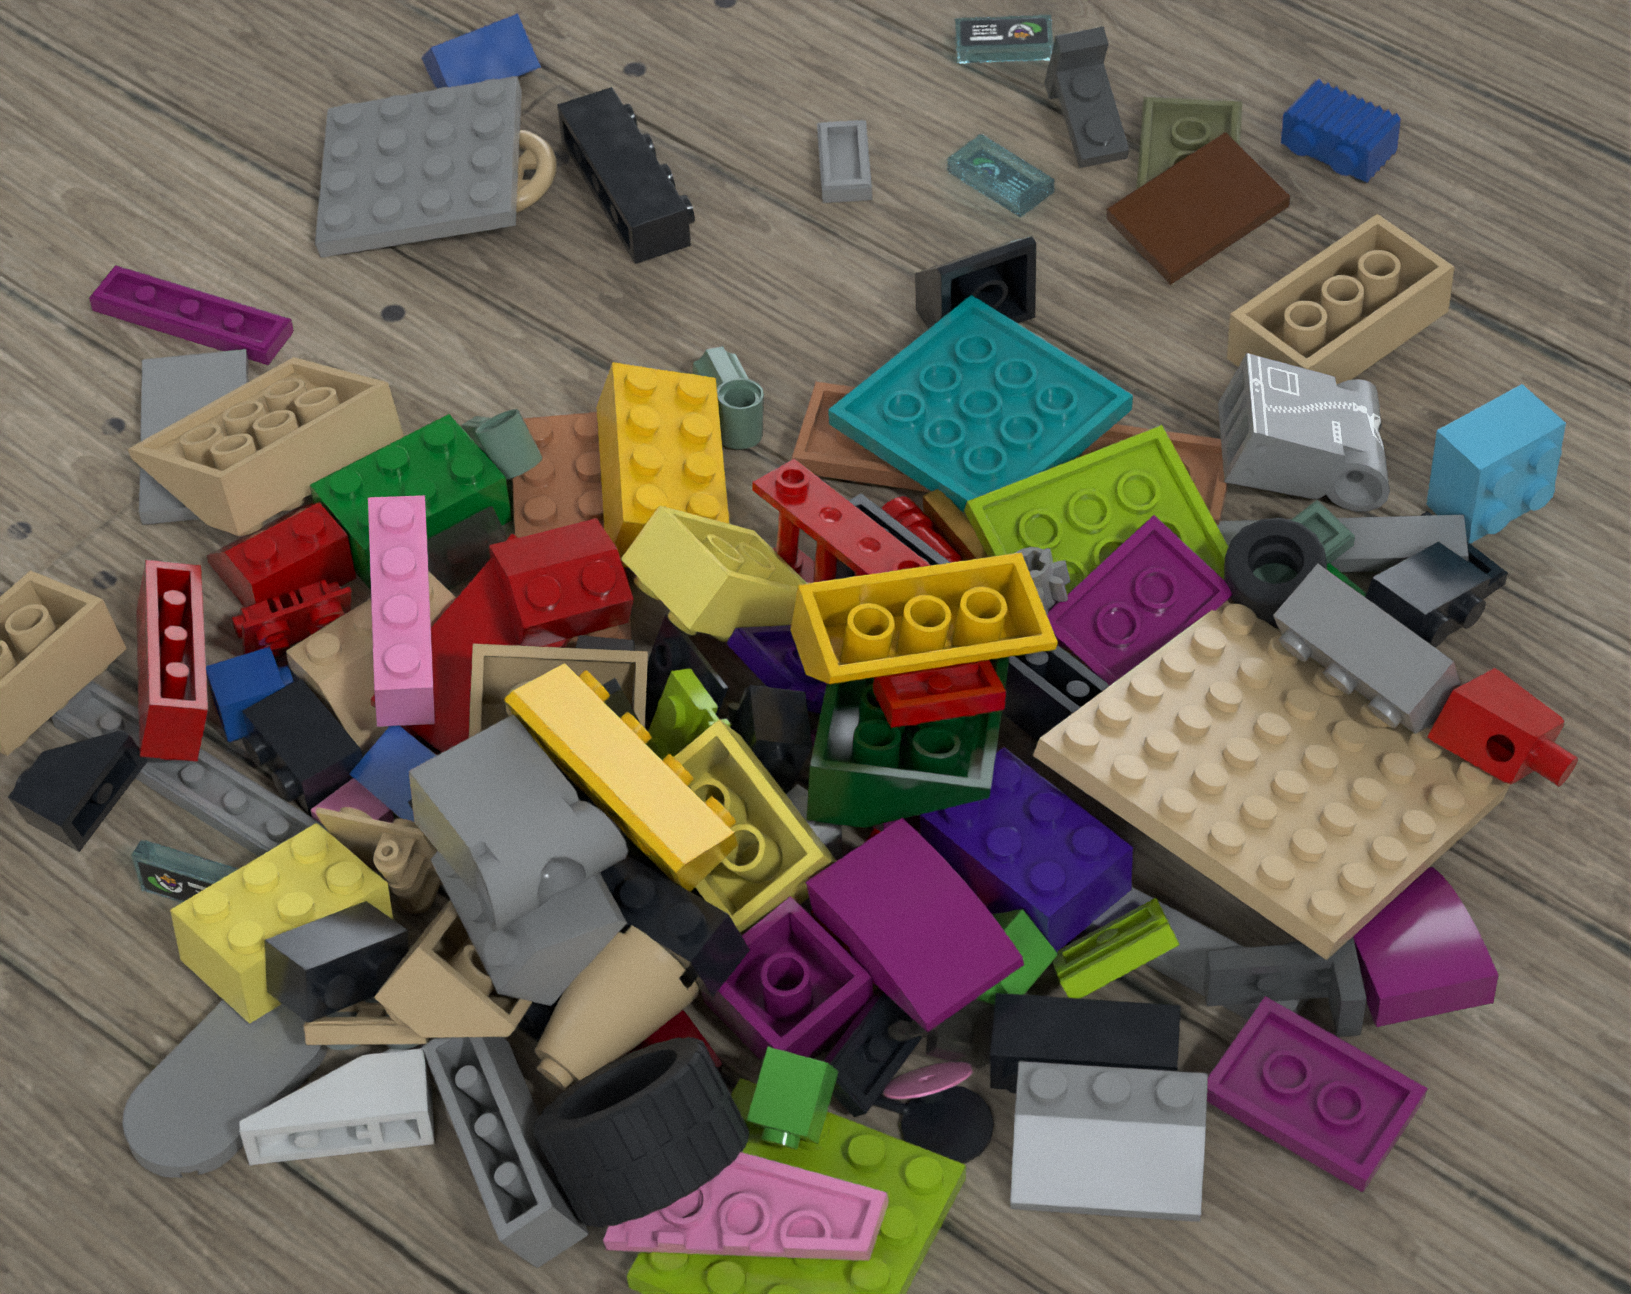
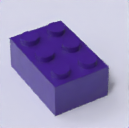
M1005 747L996 753L990 798L920 815L921 836L958 873L989 912L997 914L1023 909L1056 952L1131 891L1133 847Z

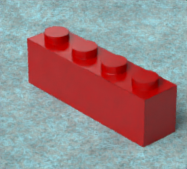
M145 560L136 609L140 757L198 762L208 712L201 565Z

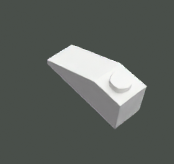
M423 1048L412 1050L389 1049L383 1053L362 1055L241 1120L240 1135L249 1165L435 1144L432 1081Z

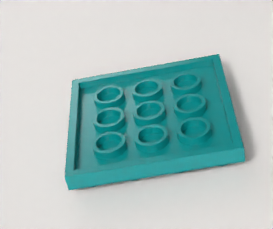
M971 295L828 409L829 425L931 492L939 489L945 496L951 499L960 511L965 513L964 508L969 500L1074 460L1132 410L1133 395Z

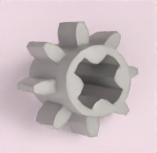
M1037 547L1021 549L1016 553L1022 552L1045 612L1048 615V612L1056 604L1068 600L1065 585L1070 582L1066 562H1053L1051 549L1049 548L1045 550Z

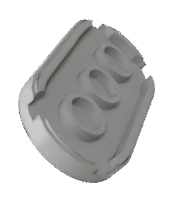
M222 1000L130 1095L123 1113V1130L132 1155L145 1169L163 1177L182 1178L181 1173H190L196 1170L198 1175L221 1167L244 1146L240 1135V1121L295 1092L321 1064L328 1047L326 1045H306L303 1026L306 1021L283 1004L249 1024L228 1003Z

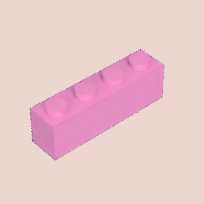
M425 495L368 498L374 693L377 727L435 724Z

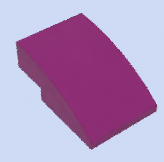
M903 818L806 882L813 914L850 948L851 956L872 976L873 982L927 1032L1024 965L1022 955L982 901L949 863Z
M1434 867L1426 869L1353 936L1366 995V1003L1376 1027L1494 1003L1499 974L1466 907L1452 886Z

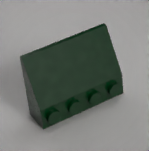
M1010 657L990 659L989 661L1005 688ZM874 677L833 684L827 683L810 764L806 820L867 828L901 818L904 819L990 798L1002 710L891 728L873 692Z

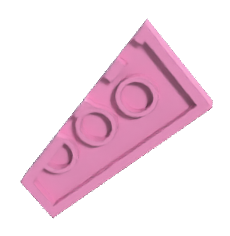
M740 1152L737 1159L730 1166H727L718 1176L688 1196L645 1217L624 1222L620 1225L608 1226L603 1243L606 1250L869 1261L889 1200L887 1193Z

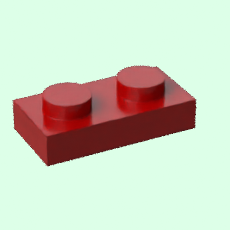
M989 660L874 677L873 692L891 728L962 716H974L976 714L1004 710L1006 690Z

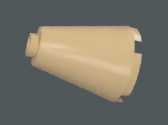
M631 925L625 934L618 932L562 993L535 1049L536 1054L542 1060L537 1066L538 1071L558 1088L564 1091L567 1090L571 1084L575 1085L576 1082L599 1070V1068L624 1057L691 1004L699 994L697 983L694 981L686 988L679 980L686 969L661 945L636 927Z

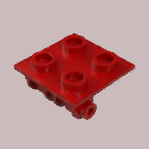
M324 579L298 589L302 600L300 604L293 590L287 592L291 607L283 609L278 596L272 597L274 613L271 612L267 600L240 608L241 614L231 617L237 637L243 639V655L266 647H270L274 659L286 654V651L291 648L290 645L303 641L350 612L352 594L350 586L341 589L337 581L327 584Z

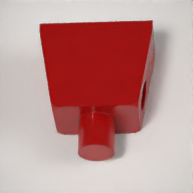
M1496 668L1453 689L1427 736L1428 739L1509 784H1514L1535 771L1557 787H1560L1570 776L1578 762V757L1555 743L1565 723L1563 718Z

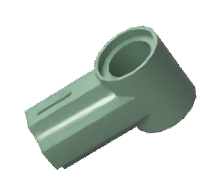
M723 346L706 349L704 355L699 360L693 362V374L716 378L722 445L737 450L751 448L757 445L763 436V388L758 383L749 380L736 354L727 352Z
M517 409L502 412L492 418L475 416L461 425L463 430L503 473L506 480L529 471L542 461L543 457Z

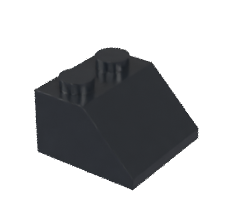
M1032 236L1009 241L915 273L916 311L927 328H931L971 295L1016 323L1035 318L1037 242Z

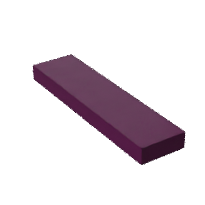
M117 265L113 267L89 297L92 311L220 351L246 349L249 360L268 366L294 332L290 318Z

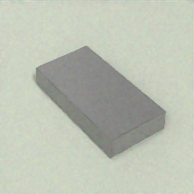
M866 120L817 123L822 203L872 200Z

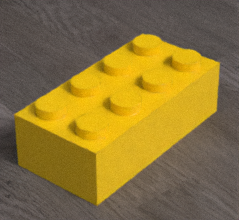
M612 362L597 403L604 530L617 547L620 559L659 506L730 524L716 378ZM621 560L623 567L629 568V567Z

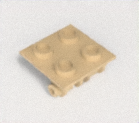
M317 807L315 813L327 831L368 867L383 874L385 881L388 883L393 894L398 897L405 911L412 914H420L426 912L431 907L439 886L443 885L430 860L437 853V849L413 821L395 819L393 823L372 819L368 814L350 807H343L340 809V812Z

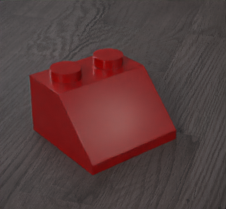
M320 502L298 507L262 526L258 531L245 535L206 555L209 565L244 607L267 600L272 613L275 612L272 597L278 596L283 609L291 607L287 595L289 591L293 590L300 604L302 600L298 593L299 588L324 579L327 584L337 581L341 587L356 579L348 535Z
M597 518L489 545L490 556L519 646L539 647L629 623L634 601L618 549Z

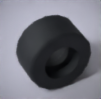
M1284 518L1261 519L1243 527L1230 541L1225 555L1224 581L1232 592V601L1235 604H1241L1250 608L1258 619L1264 620L1276 629H1279L1273 616L1317 564L1327 570L1325 549L1315 533L1301 523ZM1278 563L1297 572V576L1285 583L1272 584L1260 580L1253 575V572L1263 565Z

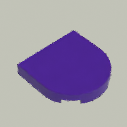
M791 625L735 628L727 641V645L767 687L805 692L808 711L821 714L827 683L806 675L790 630Z

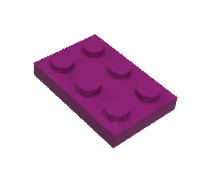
M1153 515L1068 593V600L1066 602L1056 604L1048 612L1047 617L1058 641L1057 645L1107 684L1112 685L1211 610L1216 611L1231 599L1232 592L1227 583Z
M1266 996L1207 1078L1208 1103L1362 1193L1424 1102L1428 1090L1423 1085Z

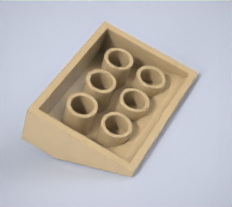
M293 357L128 448V451L133 461L205 524L236 536H243L258 531L263 526L265 520L277 513L292 510L305 502V497L311 494L310 484L404 437L388 382Z

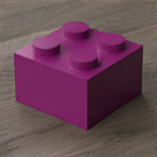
M791 896L742 935L750 951L714 997L702 991L704 1003L762 1062L764 1061L767 1047L815 1059L846 1032L874 995L872 976Z

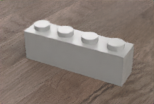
M503 1037L434 1038L423 1045V1051L499 1241L533 1266L539 1268L588 1236L589 1232L586 1225L580 1222L533 1133L535 1122L540 1116L509 1042Z

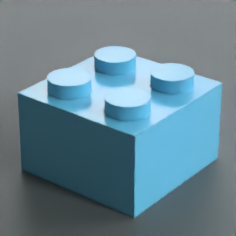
M1521 384L1438 429L1436 432L1426 505L1437 515H1464L1466 538L1470 544L1487 534L1498 533L1510 521L1530 510L1536 511L1541 509L1553 498L1555 492V482L1562 453L1561 448L1566 422Z

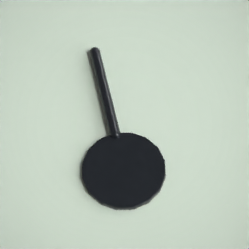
M955 1085L945 1089V1097L929 1104L921 1103L919 1097L912 1098L908 1104L880 1095L875 1101L874 1106L903 1115L901 1130L905 1142L959 1163L965 1164L978 1157L991 1142L994 1121L990 1107L979 1094L966 1087Z

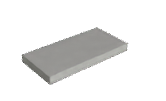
M246 349L143 359L140 442L248 383L249 361ZM140 467L139 514L142 525L200 519Z

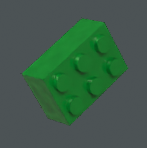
M450 414L310 484L313 504L320 502L348 535L355 573L370 591L368 498L425 495L428 565L512 521L506 477Z

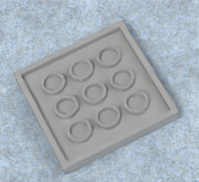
M517 76L489 79L473 84L442 87L432 91L395 95L385 99L355 104L348 103L328 108L315 245L320 257L516 226L522 95Z

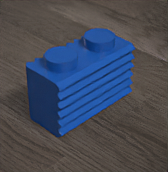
M1318 79L1283 113L1281 144L1288 146L1296 155H1307L1330 165L1340 175H1352L1368 183L1370 178L1374 177L1376 171L1379 172L1381 166H1384L1386 161L1390 160L1391 155H1395L1398 147L1401 118L1397 113L1392 115L1389 109L1383 111L1380 105L1375 107L1372 102L1366 103L1363 98L1357 99L1354 94L1349 96L1346 90L1340 92L1337 86L1332 88L1329 83L1323 84Z

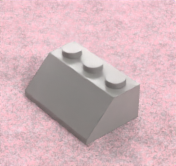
M1319 564L1312 569L1273 615L1282 635L1279 638V642L1288 652L1303 662H1306L1309 657L1313 658L1326 668L1323 674L1335 687L1348 695L1354 689L1371 701L1368 705L1369 709L1392 728H1396L1401 723L1416 734L1434 724L1453 689L1461 686L1453 660Z
M439 851L430 859L498 994L552 1006L570 983L593 961L627 923L601 874L598 873L571 889L554 894L539 908L502 929L493 932L485 917L477 892L474 894Z
M1019 1061L1010 1209L1200 1222L1208 1074Z

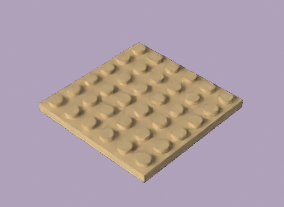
M1229 599L1216 611L1211 610L1039 738L1033 756L1327 960L1504 799L1510 784L1499 780L1428 739L1427 736L1431 731L1430 728H1425L1415 734L1401 723L1396 728L1390 727L1369 709L1370 700L1355 689L1350 695L1339 690L1324 676L1325 667L1311 657L1306 662L1297 659L1279 642V638L1282 635L1278 629L1266 621L1258 619L1250 608L1241 604H1235L1232 599Z

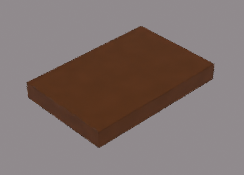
M1224 132L1107 208V220L1171 285L1290 206V195Z

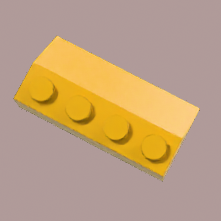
M1022 552L801 584L797 588L790 629L806 675L828 684L1055 650L1058 643Z
M564 663L513 690L505 697L504 700L512 715L516 716L547 756L669 880L691 891L738 846L735 833L730 829L737 823L734 817L712 796L703 802L688 787L694 781V778L684 766L671 754H668L661 760L646 745L652 738L649 732L629 712H626L619 718L604 703L610 697V694L587 670H584L577 676Z

